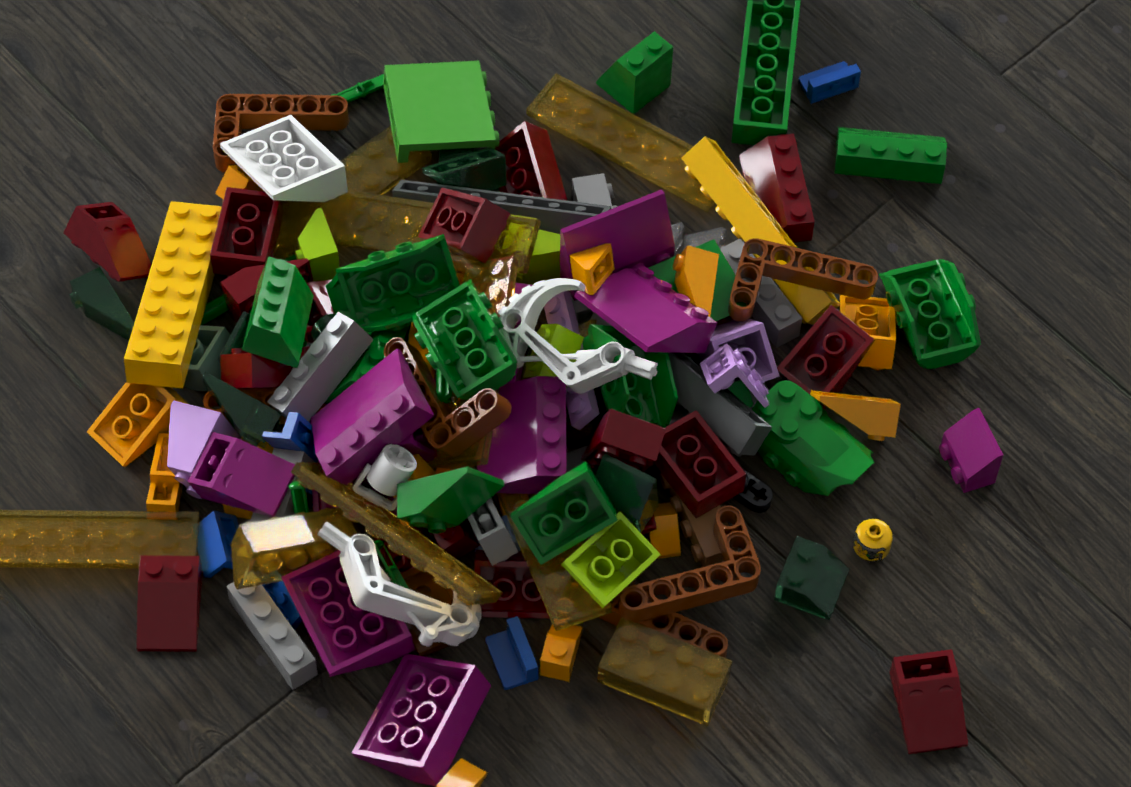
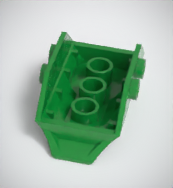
M444 234L414 244L410 241L396 245V250L386 253L384 250L376 251L369 254L368 259L337 268L334 278L325 285L334 314L342 313L354 320L365 332L387 329L397 331L407 327V323L413 321V314L460 286Z
M937 259L879 274L886 289L887 302L896 311L897 324L900 329H904L907 343L918 365L926 369H935L959 363L979 348L981 341L975 314V299L972 294H968L965 288V278L962 273H958L954 263L944 259Z
M471 279L412 315L413 323L418 330L414 336L422 349L427 347L429 353L425 356L434 370L439 368L456 397L464 400H469L486 388L493 389L494 391L512 380L517 370V359L500 329L504 328L502 321L496 312L490 313L488 309L493 307L484 292L479 294Z
M590 324L588 335L583 340L584 350H595L606 343L618 342L624 348L633 350L635 356L658 364L656 368L657 374L651 380L629 372L627 375L601 385L607 412L610 409H614L663 428L669 426L678 395L668 352H645L613 326ZM621 354L613 359V363L619 361Z
M780 381L768 391L769 394L766 397L770 405L766 408L757 401L751 409L772 426V429L758 450L763 461L768 467L776 469L784 475V478L790 485L797 486L803 492L828 496L840 485L853 484L875 463L871 457L873 452L853 437L844 425L837 424L832 420L815 398L792 381Z

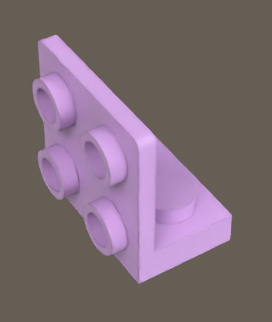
M726 343L700 363L706 382L714 393L720 389L728 388L733 384L735 378L739 377L764 408L770 405L766 397L769 392L763 384V378L755 369L750 370L746 364V358L738 348L733 351Z

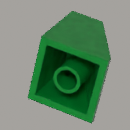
M654 31L619 58L596 81V84L634 115L671 85L673 46Z

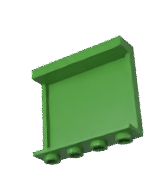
M479 61L384 66L383 87L397 163H408L409 151L487 147L489 158L494 157L495 147L499 146L498 130L494 131L493 129L495 126L494 111L489 110L491 105L490 91H485L487 84L486 72L481 71Z

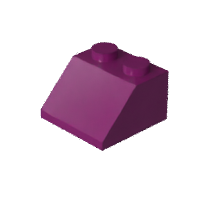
M977 408L946 430L939 445L943 460L948 461L951 467V475L954 482L960 484L964 493L995 483L1003 458V453L980 408Z

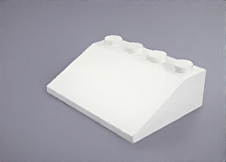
M292 115L220 143V148L273 200L326 202L348 192L345 165Z

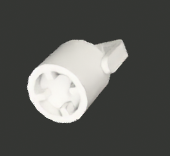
M394 444L386 445L373 465L366 464L356 479L353 490L369 502L392 511L397 506V484L408 481L417 468V462L414 456L405 448ZM366 475L369 484L375 490L387 496H396L394 500L390 501L374 490L361 485Z

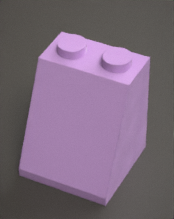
M751 319L744 322L732 320L718 325L714 330L706 352L696 353L701 363L727 343L733 351L736 348L741 351L747 360L746 364L750 370L755 369L764 382L779 377L763 322Z
M173 400L170 408L167 467L174 473V478L187 488L186 492L189 495L202 499L188 483V480L212 432L235 437L240 440L241 436L221 412Z

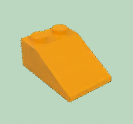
M840 295L839 302L841 305L838 311L875 340L858 366L870 367L874 370H892L896 344L894 307L889 306L886 298L870 297L867 299H856Z
M125 383L87 430V433L122 466L126 467L157 443L159 433H169L172 401L189 403L172 387Z

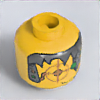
M867 519L857 526L853 539V548L856 554L869 562H877L885 558L890 551L893 540L889 525L879 519Z

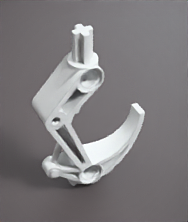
M556 278L536 282L533 286L524 287L519 295L515 293L509 299L511 303L508 307H502L498 313L504 325V328L500 329L517 359V368L522 367L524 362L544 361L564 384L578 394L590 391L627 375L629 372L650 380L657 374V363L635 356L633 350L624 348L618 342L606 343L595 350H578L576 354H561L535 332L538 317L546 303L564 291H584L586 286L581 281ZM521 321L519 327L514 329L516 323ZM528 345L538 356H524ZM621 354L619 361L613 363V359ZM576 359L577 361H576V362H570L569 360Z
M326 522L317 535L341 551L339 555L340 563L353 601L358 608L416 625L421 632L418 639L424 646H431L433 642H444L448 645L458 646L460 642L473 637L477 633L482 616L479 596L475 592L476 589L473 582L469 579L466 572L446 552L441 555L436 564L447 574L451 581L454 594L452 605L390 582L391 579L379 565L375 543L369 536L359 533L354 534L350 538L329 522Z

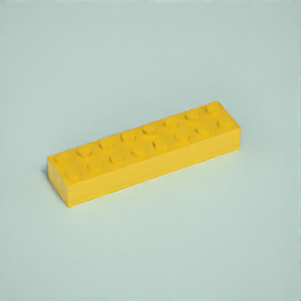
M170 202L124 356L126 383L173 388L184 387L215 275L212 270L210 252L222 206Z

